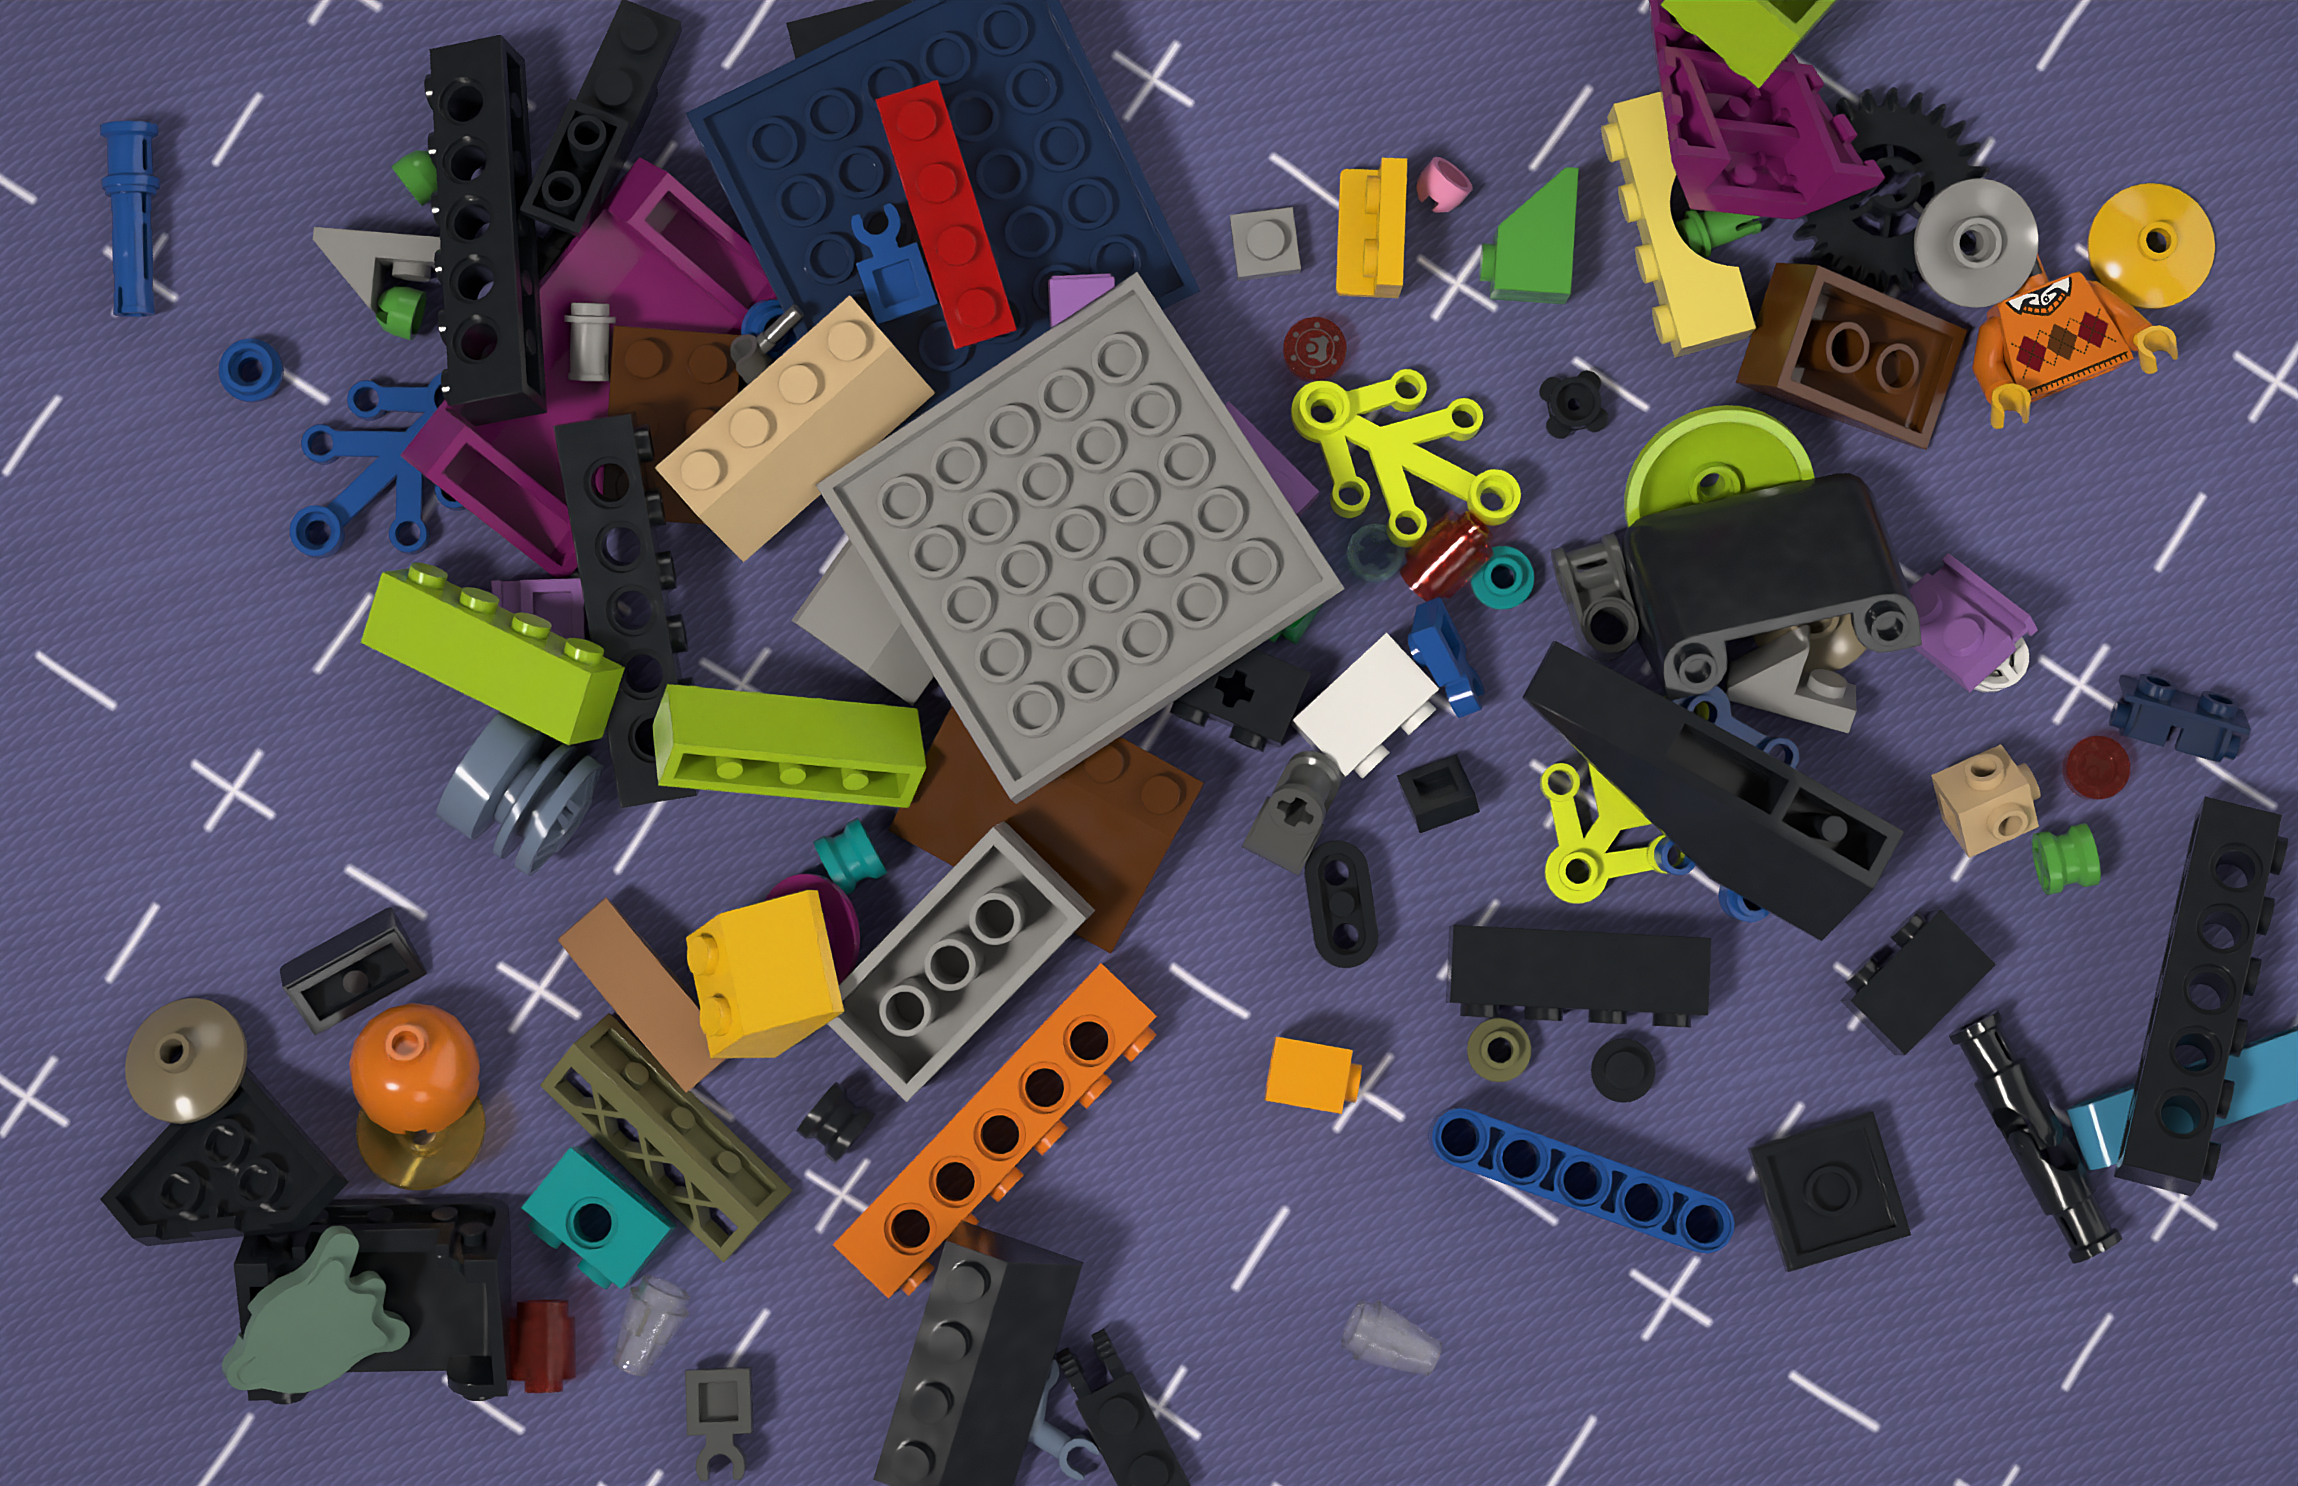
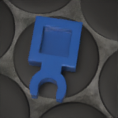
M891 203L884 205L885 214L888 218V227L882 234L872 235L864 229L863 221L859 214L852 216L851 226L855 237L863 245L870 247L873 255L872 258L856 263L877 325L938 304L917 242L901 248L898 247L896 237L899 234L901 223L898 211Z
M1437 597L1417 605L1412 631L1408 633V644L1415 662L1421 669L1429 668L1438 687L1444 685L1449 703L1458 718L1482 710V704L1478 696L1485 694V689L1478 674L1466 659L1467 648L1441 598Z

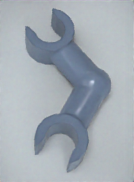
M1055 1356L1051 1366V1374L1047 1379L1028 1442L1033 1443L1059 1459V1465L1068 1477L1075 1480H1085V1473L1069 1462L1068 1453L1075 1447H1084L1090 1452L1099 1455L1100 1451L1094 1439L1086 1435H1074L1071 1437L1044 1421L1049 1389L1055 1385L1060 1373V1363Z

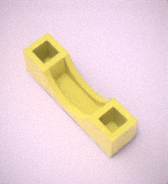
M1661 92L1613 104L1607 116L1609 124L1601 126L1602 139L1609 161L1611 163L1620 161L1626 184L1618 186L1619 200L1627 223L1637 222L1643 245L1635 247L1636 261L1643 282L1645 284L1653 282L1660 306L1652 308V316L1660 343L1666 344L1670 342L1674 358L1747 339L1756 329L1739 267L1717 264L1696 254L1682 240L1672 220L1670 195L1677 174L1671 161Z

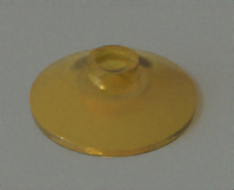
M478 1095L461 1118L445 1129L437 1131L435 1138L424 1145H418L413 1142L414 1136L418 1131L405 1130L406 1135L391 1133L372 1122L361 1107L356 1124V1139L363 1160L377 1177L398 1188L428 1190L450 1183L461 1176L474 1163L484 1143L486 1117Z

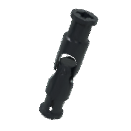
M1998 1010L1989 1012L1949 1034V1038L1953 1045H1960L1978 1078L1974 1083L1975 1088L1997 1128L2004 1136L2044 1214L2047 1216L2053 1215L2071 1248L2068 1256L2072 1263L2076 1264L2088 1260L2116 1245L2123 1238L2117 1228L2110 1227L2093 1196L2097 1188L2052 1110L2050 1102L2026 1058L2017 1057L2000 1026L2003 1020ZM2023 1117L2029 1120L2030 1122L2026 1124L2023 1120ZM2045 1148L2047 1149V1161L2042 1158L2039 1152Z

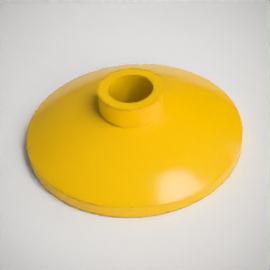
M2146 183L2131 186L2118 192L2100 208L2090 226L2087 252L2091 269L2099 283L2133 307L2161 309L2182 302L2203 284L2213 264L2215 240L2209 219L2195 200L2186 193L2171 186ZM2149 232H2159L2165 237L2167 245L2164 252L2156 253L2148 248L2146 237Z

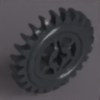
M1896 87L1888 90L1882 106H1877L1872 91L1865 89L1860 95L1859 111H1855L1845 97H1841L1836 103V114H1845L1858 134L1851 142L1858 155L1869 150L1883 148V158L1876 161V164L1885 176L1883 182L1886 185L1895 182L1899 185L1909 178L1911 179L1895 198L1891 194H1885L1881 197L1877 194L1870 198L1863 206L1851 211V207L1868 199L1876 189V187H1873L1843 201H1838L1801 216L1799 219H1803L1804 224L1792 236L1795 241L1814 240L1815 245L1807 256L1808 261L1815 262L1828 256L1831 259L1828 270L1839 274L1844 269L1850 271V279L1860 284L1863 283L1866 277H1871L1874 290L1883 294L1887 290L1890 278H1894L1897 286L1903 293H1909L1912 290L1914 273L1926 283L1919 272L1914 254L1916 228L1906 234L1888 237L1890 223L1899 219L1906 212L1919 220L1924 209L1916 200L1922 187L1930 185L1931 200L1937 193L1953 183L1966 179H1983L1990 172L1988 166L1968 165L1967 161L1981 148L1980 142L1961 146L1956 142L1966 127V121L1961 120L1947 128H1943L1941 123L1946 111V104L1938 105L1926 116L1922 114L1923 94L1917 92L1907 106L1902 108L1899 104ZM1893 149L1900 150L1911 156L1918 164L1913 166L1912 163L1901 157H1894ZM1865 216L1874 222H1879V236L1872 235L1859 228L1853 221ZM1966 233L1961 236L1959 243L1961 250L1964 252L1972 251L1976 246V242Z

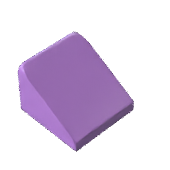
M1111 274L1052 276L1048 280L1050 327L1056 326L1115 286L1114 277H1111Z

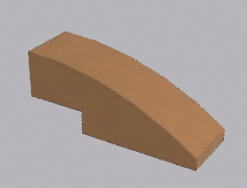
M606 896L557 938L606 1001L686 1093L726 1059L710 1058L706 1034L700 1025L699 1003L692 997L690 990Z

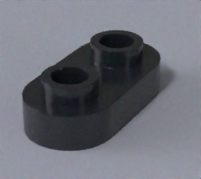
M1339 840L1328 841L1318 846L1310 854L1304 868L1313 940L1318 954L1328 964L1338 968H1352L1366 962L1374 953L1378 943V928L1369 867L1363 853L1353 844ZM1339 861L1346 866L1348 877L1345 883L1335 886L1326 881L1324 868L1328 863ZM1341 924L1351 925L1357 932V941L1349 949L1338 947L1333 940V932Z

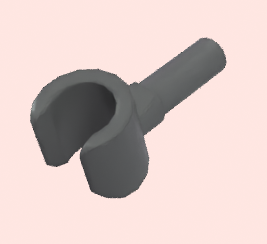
M795 304L757 337L745 334L737 337L732 342L730 348L731 358L736 363V371L748 385L774 363L768 351L804 316L802 310Z

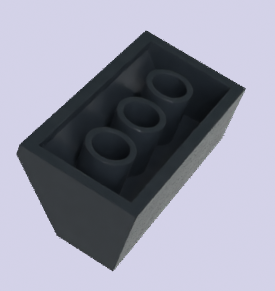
M961 1221L944 1245L873 1480L890 1486L1015 1485L1084 1262L965 1221Z

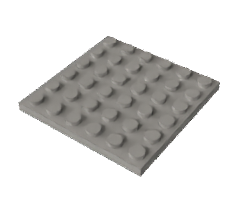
M1137 272L816 484L1009 798L1016 804L1345 589Z

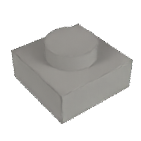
M1293 207L1230 215L1229 220L1238 281L1300 274L1301 265Z

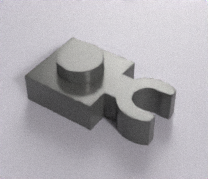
M752 1367L685 1370L687 1436L706 1435V1446L701 1450L696 1460L697 1476L700 1481H708L711 1474V1458L715 1455L723 1454L729 1457L733 1463V1480H741L747 1469V1459L743 1449L735 1443V1434H752L754 1432Z

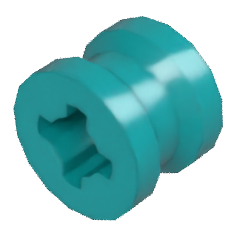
M858 817L846 823L845 830L841 834L833 838L823 835L813 841L815 849L833 883L837 884L846 895L855 891L857 882L867 877L878 879L888 874L877 849Z

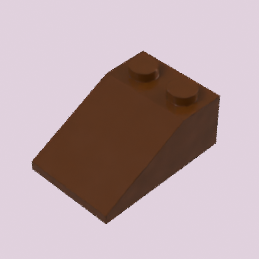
M1776 263L1755 323L1756 329L1752 332L1735 383L1797 408L1918 449L1927 450L1967 330L1819 265Z

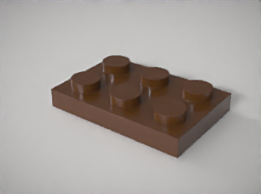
M614 326L608 416L636 411L638 425L649 424L654 444L655 461L645 463L649 488L660 487L666 522L706 525L655 467L738 395L739 373L736 371V363L731 358L730 348L732 342L741 335ZM604 464L602 495L609 499L623 498L629 489L628 474L617 464Z

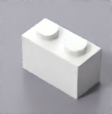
M1386 633L1292 720L1291 725L1316 752L1324 754L1334 761L1340 770L1342 780L1353 770L1363 779L1390 753L1382 745L1399 727L1410 735L1437 710L1429 702V699L1439 688Z

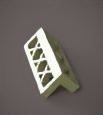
M609 1013L573 1043L540 1084L560 1106L723 1263L793 1191L690 1091L686 1093L658 1060ZM572 1069L591 1085L594 1098L584 1097L566 1079V1076ZM617 1118L626 1119L637 1129L640 1142L630 1141L619 1130ZM662 1162L673 1164L684 1175L686 1187L677 1186L665 1175ZM709 1207L719 1208L738 1227L731 1236L727 1235L711 1219Z

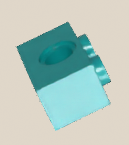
M579 1145L570 1147L521 1207L533 1217L527 1224L533 1233L555 1249H558L562 1243H565L583 1258L577 1267L593 1282L606 1290L612 1283L620 1289L628 1287L677 1227L675 1223ZM589 1204L603 1206L611 1216V1230L603 1240L591 1239L581 1229L580 1215Z

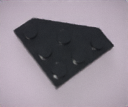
M246 1066L238 1089L222 1108L196 1122L185 1124L170 1123L100 1200L134 1240L146 1246L305 1230L349 1181Z

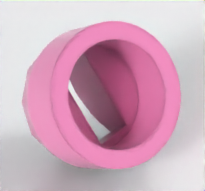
M1434 157L1421 172L1416 186L1417 195L1421 203L1428 196L1436 201L1431 209L1435 213L1449 212L1455 209L1473 190L1471 182L1464 173L1441 157Z

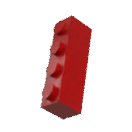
M938 80L875 99L954 349L956 350L1016 331L1014 319Z

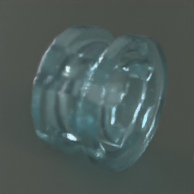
M1369 524L1361 527L1353 534L1347 547L1346 560L1350 570L1357 578L1367 583H1381L1389 580L1398 572L1404 559V547L1395 545L1389 539L1386 525ZM1371 537L1376 544H1382L1387 541L1391 545L1393 554L1388 553L1385 559L1392 563L1387 568L1379 570L1374 563L1365 566L1360 563L1357 554L1364 553L1365 547L1359 545L1364 539Z

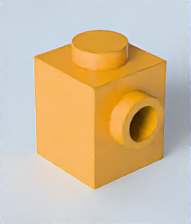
M1274 1037L1264 1100L1342 1114L1344 1101L1356 1103L1362 1065L1351 1063L1353 1050Z

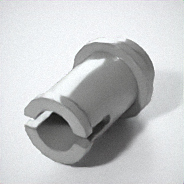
M571 303V315H564V322H571L570 373H568V380L610 381V374H608L609 323H616V317L609 316L610 304Z

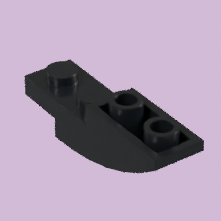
M621 0L576 100L571 98L519 209L521 215L576 237H581L616 181L658 97L657 85L682 32L681 21L631 1Z

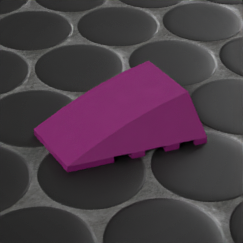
M1648 0L1651 33L1661 98L1666 117L1671 161L1690 209L1794 220L1876 187L1884 180L1885 176L1874 160H1867L1863 163L1852 146L1851 142L1858 134L1845 114L1834 117L1818 92L1825 84L1813 65L1799 63L1791 52L1764 84L1757 88L1746 77L1732 71L1725 60L1700 38L1685 31L1678 24L1676 18L1661 6L1664 0Z

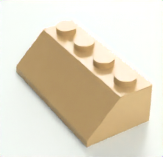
M849 295L659 463L655 469L697 516L745 562L821 495L816 484L881 442L933 396L935 392Z

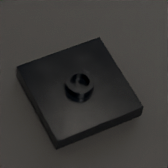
M1873 1111L1864 1112L1748 1147L1786 1272L1911 1235Z

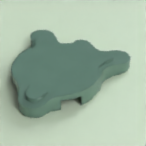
M331 1226L326 1229L321 1235L313 1253L300 1268L273 1281L262 1289L250 1302L248 1309L252 1316L246 1326L244 1335L241 1332L238 1333L234 1346L224 1356L222 1362V1372L232 1387L244 1391L263 1388L288 1394L306 1393L320 1389L340 1378L354 1364L371 1354L393 1352L407 1343L410 1336L408 1325L399 1314L383 1310L386 1285L379 1274L374 1271H365L352 1278L349 1277L359 1250L358 1240L350 1229L344 1226Z

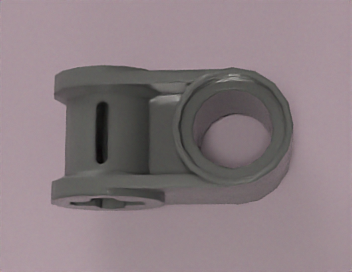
M1615 534L1603 535L1602 542L1568 552H1565L1561 547L1552 549L1551 559L1562 598L1565 604H1567L1581 650L1590 658L1601 662L1613 661L1623 656L1636 639L1639 625L1628 587L1625 562ZM1600 614L1615 616L1623 626V640L1611 645L1600 643L1591 632V620Z
M1302 751L1295 754L1288 761L1271 797H1266L1242 848L1299 876L1324 827L1322 823L1341 785V773L1334 761L1324 754L1315 751Z

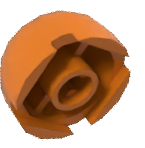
M411 1002L390 1007L369 1020L354 1040L349 1070L355 1097L370 1120L391 1133L406 1135L405 1130L416 1132L426 1129L427 1133H433L445 1129L465 1114L477 1097L480 1084L478 1079L480 1061L474 1040L455 1016L436 1005Z

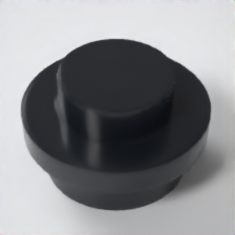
M1620 1038L1605 1043L1597 1050L1591 1062L1590 1071L1594 1086L1600 1094L1615 1102L1626 1103L1641 1098L1649 1091L1655 1079V1063L1652 1055L1645 1046L1632 1039Z

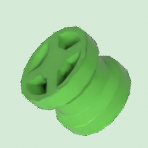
M2086 823L2070 826L2066 834L2055 836L2049 831L2033 834L2032 853L2039 883L2046 895L2060 893L2066 885L2078 883L2082 887L2099 885L2101 880L2099 856L2093 835Z

